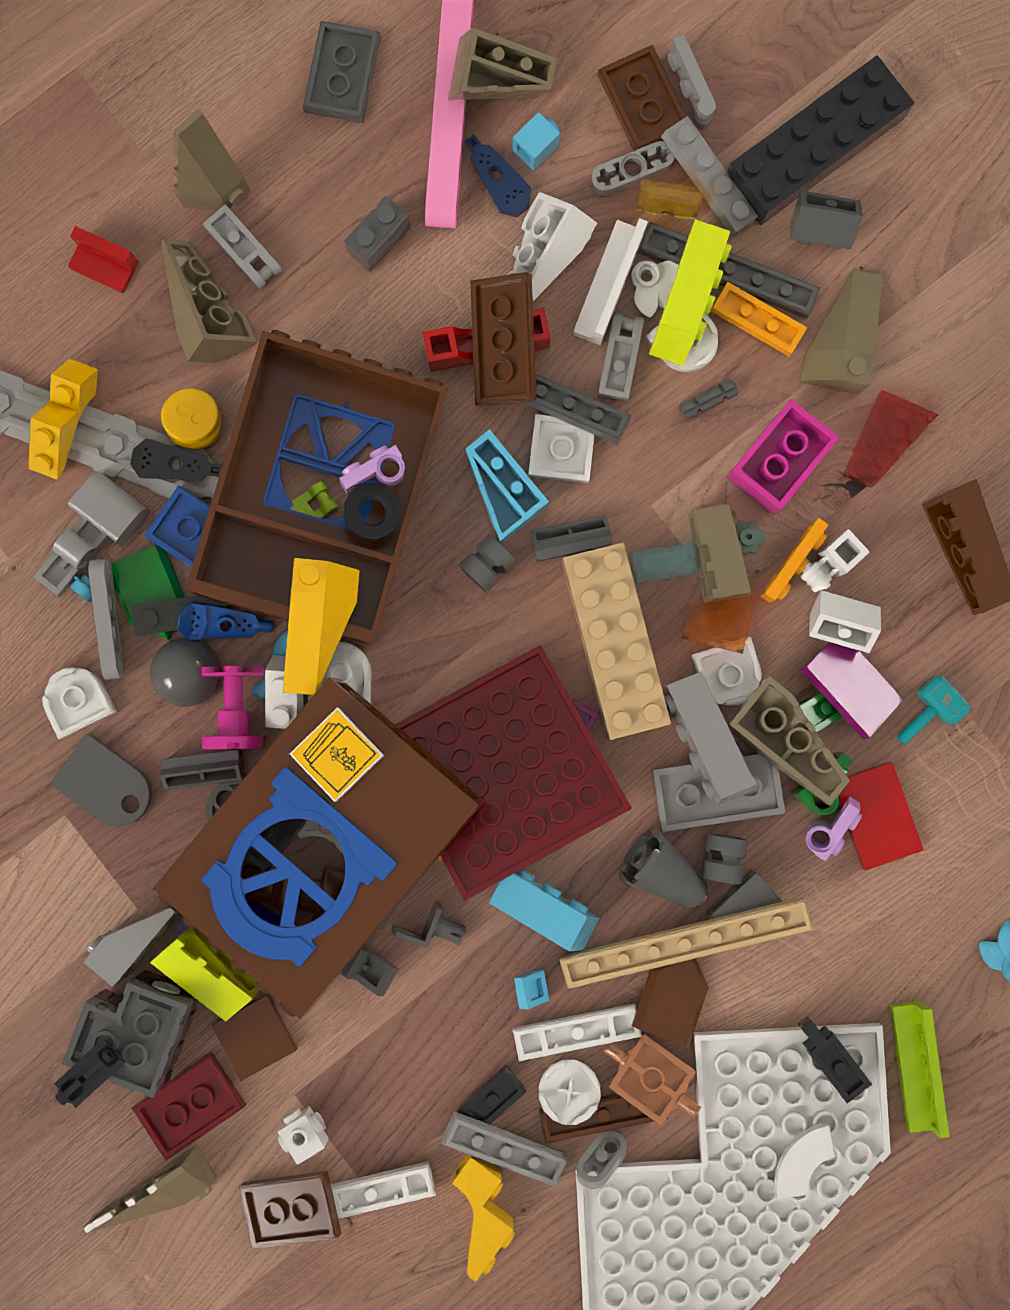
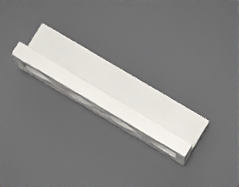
M639 218L636 227L619 220L616 221L575 325L574 336L601 346L642 242L648 221Z

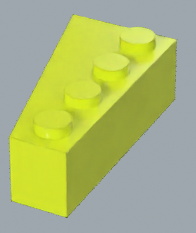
M695 219L649 355L684 366L694 340L701 341L707 324L701 320L703 314H710L715 300V296L710 295L712 288H718L723 275V271L718 268L720 262L726 263L732 245L726 244L730 234L729 230Z

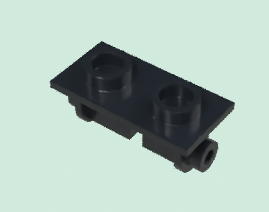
M103 1038L54 1083L58 1088V1093L55 1095L56 1100L61 1105L71 1103L77 1108L115 1073L125 1061Z

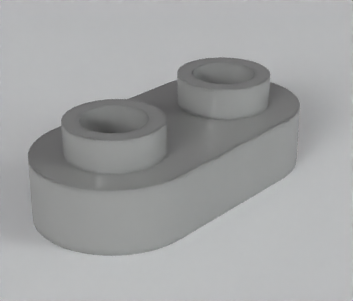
M614 1130L601 1132L577 1162V1179L582 1186L588 1189L601 1188L622 1163L626 1156L627 1143L621 1133ZM613 1149L615 1152L607 1153L606 1150ZM595 1172L597 1176H589L588 1173Z

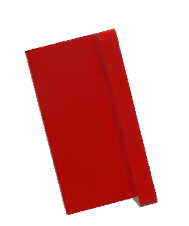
M75 226L70 237L78 246L68 267L74 272L120 293H124L139 261L131 251Z

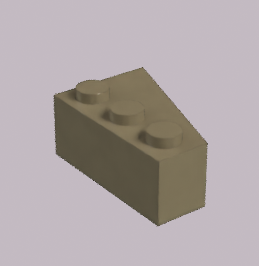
M473 27L459 38L448 100L537 98L552 89L557 58Z
M730 504L692 510L688 515L704 604L737 599L751 593L743 560V549L736 532L738 521L735 511H731Z

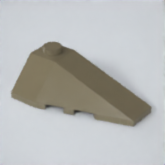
M768 675L727 722L730 732L830 806L850 780L829 748L825 746L815 731L816 728L812 722L805 716L795 696Z
M195 1145L96 1213L83 1229L86 1233L185 1205L193 1198L198 1202L212 1191L210 1186L217 1175L198 1146Z

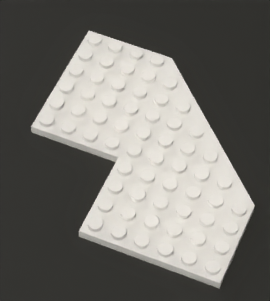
M880 1023L825 1025L829 1031L835 1034L872 1083L871 1086L848 1104L806 1051L807 1048L803 1042L808 1037L800 1027L694 1032L697 1104L701 1106V1109L697 1112L700 1159L621 1163L605 1185L598 1189H588L579 1183L577 1179V1165H575L583 1310H750L761 1297L764 1298L781 1279L780 1275L791 1262L794 1264L811 1245L809 1242L819 1230H824L840 1212L839 1208L850 1195L854 1196L869 1179L868 1174L880 1161L883 1163L891 1153L883 1026ZM827 1122L830 1126L835 1158L824 1161L814 1170L809 1181V1195L777 1200L774 1190V1179L780 1157H783L788 1147L793 1143V1139L801 1132L817 1124ZM589 1172L588 1175L597 1176V1173Z

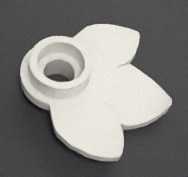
M642 261L633 268L631 280L636 288L634 302L644 316L651 318L658 306L663 309L665 308L679 266L672 261H664L659 264H655L652 261ZM648 273L652 279L645 282L641 279V275Z

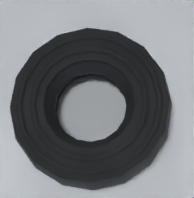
M366 483L357 486L349 493L344 503L343 515L347 527L354 535L364 540L377 541L388 537L396 530L401 519V506L398 497L390 488L380 483ZM377 500L384 506L385 516L383 520L376 524L364 522L360 516V508L365 501Z

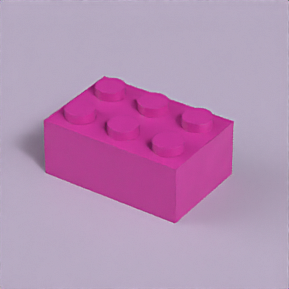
M790 399L726 478L774 516L786 505L839 440V437L794 400Z

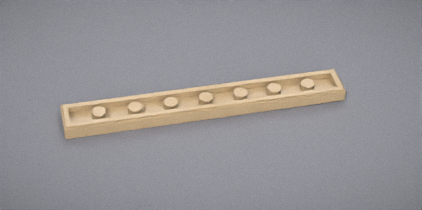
M804 896L560 956L559 960L567 987L570 989L812 931L814 928Z

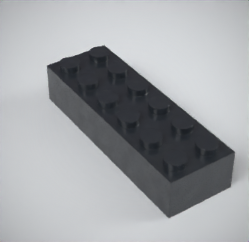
M876 55L730 163L727 172L758 215L757 222L762 225L795 201L799 196L800 190H810L903 121L915 102L879 56Z

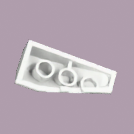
M539 192L524 218L521 229L525 233L521 246H515L513 256L516 257L513 270L506 275L523 272L532 274V295L534 301L583 250L585 244L591 238L597 222L574 205Z

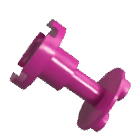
M223 666V672H220V667H201V677H224V711H217V736H201L202 749L264 748L265 735H249V711H243V677L265 676V667H246V672H243V666Z

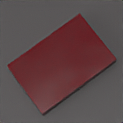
M210 1053L170 1080L154 1098L145 1097L135 1104L132 1110L166 1161L243 1109L246 1103L214 1054Z

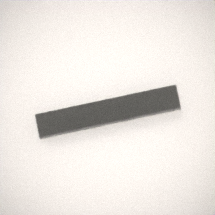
M650 222L638 253L660 262L672 261L679 265L689 236ZM729 253L726 263L720 262L718 268L723 271L719 285L725 287L727 282L763 302L808 318L820 289L816 285L733 253Z

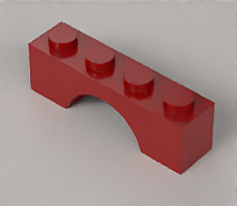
M545 308L533 310L535 351L550 348L551 337ZM450 326L422 332L430 372L474 363L472 329H460Z

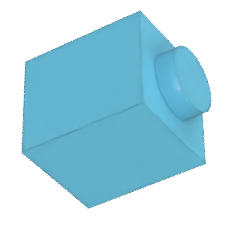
M538 112L513 136L512 151L535 171L559 147V127L551 118L545 119Z

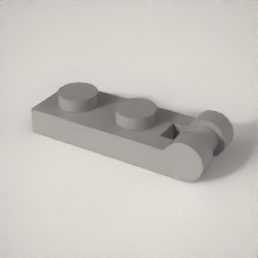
M682 34L673 38L670 52L668 53V61L671 69L674 72H678L681 79L680 87L686 99L689 98L695 110L694 124L698 128L704 129L712 121L716 103L685 35Z
M226 204L202 223L209 234L259 290L267 285L265 281L272 275L277 276L283 271L275 259ZM261 259L265 265L259 271H256L252 266Z
M614 312L598 396L628 401L644 318L635 316V319L623 317L622 313ZM620 329L632 331L631 337L619 335Z

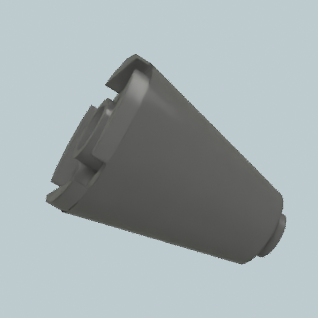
M652 828L650 831L653 834L650 836L643 833L624 857L623 862L627 864L625 872L620 870V880L628 886L689 909L701 906L708 896V891H706L707 883L662 832Z

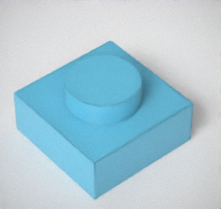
M533 970L514 977L519 1009H530L549 1001L544 970Z

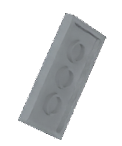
M759 754L743 756L756 786L751 792L718 806L714 798L709 799L702 785L705 779L701 770L696 771L692 764L652 769L661 831L665 832L784 814L785 807L779 769Z

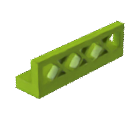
M921 1001L890 1004L906 1129L910 1133L932 1130L939 1138L950 1137L932 1009Z

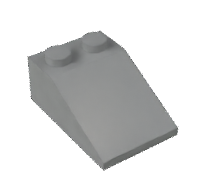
M166 907L123 926L114 932L109 930L103 937L99 935L87 948L90 954L83 963L110 986L114 987L134 972L181 913L175 908Z

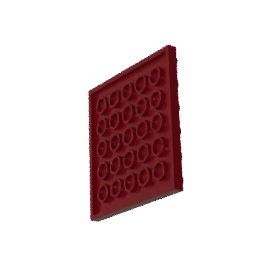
M541 645L395 724L485 801L440 855L464 901L632 810Z

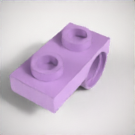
M384 445L370 454L371 460L360 465L359 462H355L342 471L344 476L339 478L346 494L374 477L384 486L391 487L397 485L403 478L405 465L396 445L389 449ZM391 462L398 467L399 472L394 477H386L380 470L381 466Z
M849 796L832 823L826 819H816L809 824L806 843L816 856L826 861L830 854L836 856L845 843V840L842 839L848 828L853 831L862 818V814L859 813L860 802ZM823 830L829 834L830 838L825 842H818L813 838L812 834L815 831Z

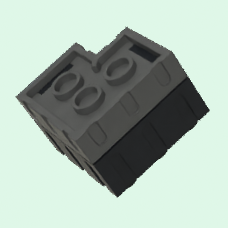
M145 970L127 982L123 997L116 995L113 991L104 989L85 1002L62 1064L73 1067L104 1038L125 1061L108 1080L113 1081V1084L132 1091L137 1090L145 1096L154 1098L171 1079L174 1071L172 1070L173 1066L178 1060L185 1041V1034L189 1031L196 1012L195 1008L199 1001L173 980Z

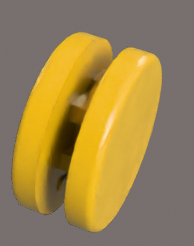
M195 388L179 390L169 396L162 407L161 421L170 440L183 449L199 450L208 447L218 438L221 432L222 417L215 400L205 391Z

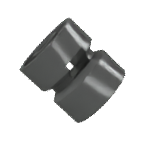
M489 534L477 545L478 552L476 554L470 553L458 565L486 593L499 581L498 574H506L517 562L511 553Z
M708 833L705 851L709 854V857L704 859L701 877L717 882L742 884L744 866L740 863V860L746 857L748 840L734 836Z

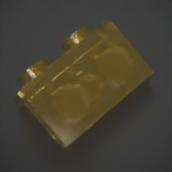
M642 179L636 210L649 214L676 216L682 219H696L702 204L703 193H700L697 187Z

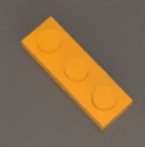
M727 282L711 309L712 313L789 357L807 329L806 326Z
M820 518L811 522L761 593V598L771 603L777 598L782 600L792 587L788 583L794 573L800 575L809 563L806 556L812 548L817 550L827 537L823 532L829 524Z

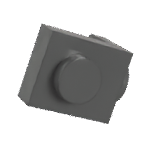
M362 948L342 972V976L347 979H355L377 996H384L399 968L372 949Z

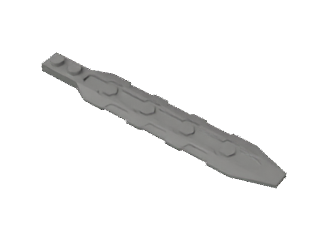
M0 370V435L5 434L30 444L31 417L50 401V391L26 383L24 379ZM90 406L85 407L75 431L68 455L69 459L94 468V471H99L113 478L120 477L149 488L152 493L168 499L178 485L201 500L213 499L219 479L216 476L207 475L202 481L139 478L130 463L133 449L145 438L177 448L181 447L174 444L167 435L140 426L132 419L118 414L111 415ZM204 448L199 450H187L197 454L204 455L207 457L209 463L216 464ZM175 459L172 462L174 470H179L183 466L181 459Z

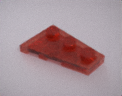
M881 390L878 393L843 476L870 488L873 487L939 414Z

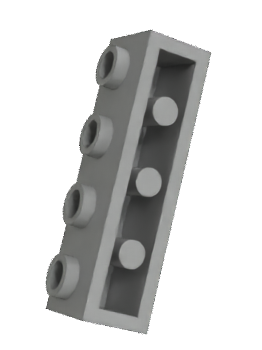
M702 671L667 685L664 698L668 713H674L679 723L676 725V730L681 741L688 742L692 751L689 753L691 763L696 771L701 770L705 781L702 782L708 798H714L718 806L751 792L756 783Z

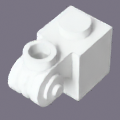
M848 529L840 533L817 554L820 557L817 562H809L800 578L806 581L807 585L811 586V590L814 593L818 590H826L831 585L829 582L834 574L839 577L848 573L870 552Z

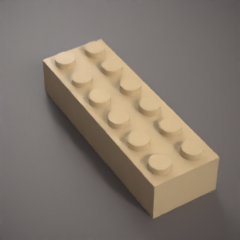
M624 542L564 557L561 563L607 739L613 740L671 725Z

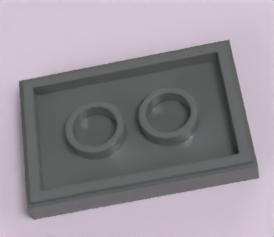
M325 21L320 22L303 104L305 113L363 124L381 38L380 32Z

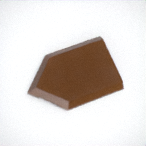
M696 958L650 969L631 1025L632 1027L689 1048L709 988Z

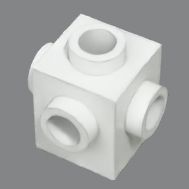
M310 1106L302 1111L297 1107L282 1118L284 1122L278 1130V1141L286 1153L290 1152L297 1165L325 1148L329 1137L324 1131L326 1129L324 1120L318 1112L314 1113Z

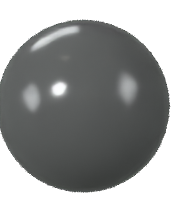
M187 638L174 639L164 644L153 657L150 667L151 682L157 694L170 704L181 707L195 706L203 703L213 695L221 677H201V667H220L221 672L220 662L216 653L206 643L200 640H188Z

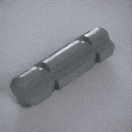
M728 379L720 383L719 388L714 386L694 396L693 401L688 399L679 405L681 414L686 420L697 416L699 411L703 413L723 403L725 398L729 400L737 396V386L734 381Z

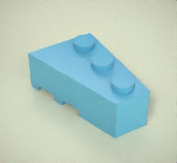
M489 429L469 445L465 451L497 539L502 545L547 509L549 501Z
M521 870L499 883L489 904L568 951L584 950L601 917L588 911L589 908L574 899L570 901L560 896L562 892L547 883L542 886L533 881L535 876L525 870Z

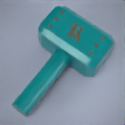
M939 675L932 676L917 690L918 697L927 707L896 736V739L905 746L935 716L945 724L955 725L970 711V705L944 677Z

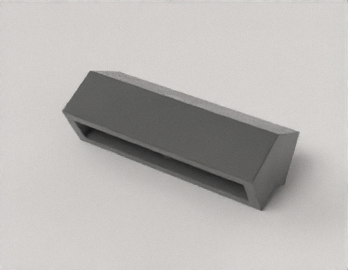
M606 515L531 531L536 562L613 545Z
M242 750L162 759L160 777L164 789L173 790L241 781L244 771Z

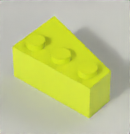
M188 927L150 963L226 1022L251 1001L260 989L256 986V980L247 972H240L232 965L231 958L225 952L212 948L206 940L208 937L199 929L194 930Z

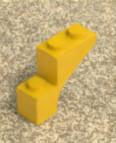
M69 358L51 374L50 401L31 417L30 470L56 480L62 475L79 419L87 404L96 396L98 369Z
M466 1154L453 1172L452 1184L465 1194L473 1209L467 1274L476 1282L482 1273L487 1275L496 1261L494 1256L501 1247L503 1249L507 1248L515 1232L513 1231V1217L489 1200V1198L494 1200L503 1186L501 1182L502 1169L495 1164Z

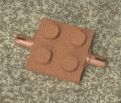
M645 1034L642 1035L636 1046L627 1053L613 1042L609 1044L608 1047L617 1052L618 1055L609 1048L604 1053L620 1063L617 1075L609 1085L611 1090L660 1126L663 1125L670 1112L678 1107L693 1118L696 1117L698 1113L687 1105L699 1112L701 1106L685 1096L688 1084L696 1073L694 1069Z

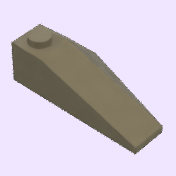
M198 109L174 130V155L178 159V165L174 167V175L178 178V183L174 185V193L185 208L219 210L224 204L230 209L232 206L242 203L250 189L203 113Z
M163 238L161 248L176 330L187 361L216 363L254 346L257 341L246 316L241 309L235 310L227 300L229 293L224 287L219 288L210 277L211 269L193 245L187 241Z
M853 269L805 353L800 383L860 394L869 386L875 356L883 275Z

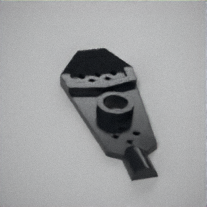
M147 438L133 449L130 463L138 477L143 479L202 481L207 475L219 477L222 465L209 463L204 455ZM175 459H181L183 462V466L179 470L172 468V462Z

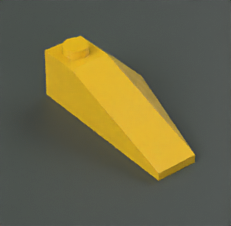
M294 558L283 693L314 695L318 691L357 603L360 570L329 561Z

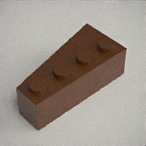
M977 479L923 503L922 506L972 615L987 612L1009 602L1010 574Z

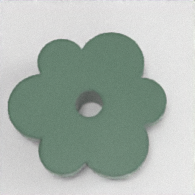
M745 521L738 522L736 532L738 540L742 545L743 555L749 551L753 554L757 553L760 550L759 545L766 541L765 532L759 530V525L756 522H751L750 524ZM746 535L751 537L750 540L746 538Z

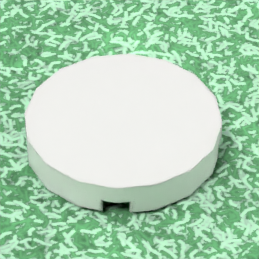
M561 1060L552 1064L542 1075L539 1084V1101L544 1112L552 1120L564 1125H577L588 1120L597 1110L601 1098L600 1083L596 1074L586 1064L577 1060Z

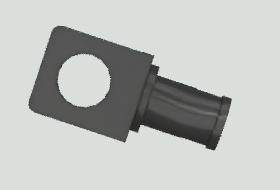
M435 900L422 934L397 925H393L391 930L394 936L428 947L434 935L460 945L462 942L460 936H464L466 926L441 918L443 907L440 902Z

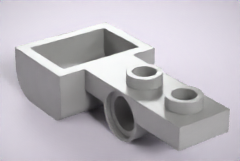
M99 471L93 473L68 502V506L80 514L82 518L72 530H66L58 537L53 545L54 552L33 576L59 597L75 581L73 577L80 575L109 538L122 547L151 512Z

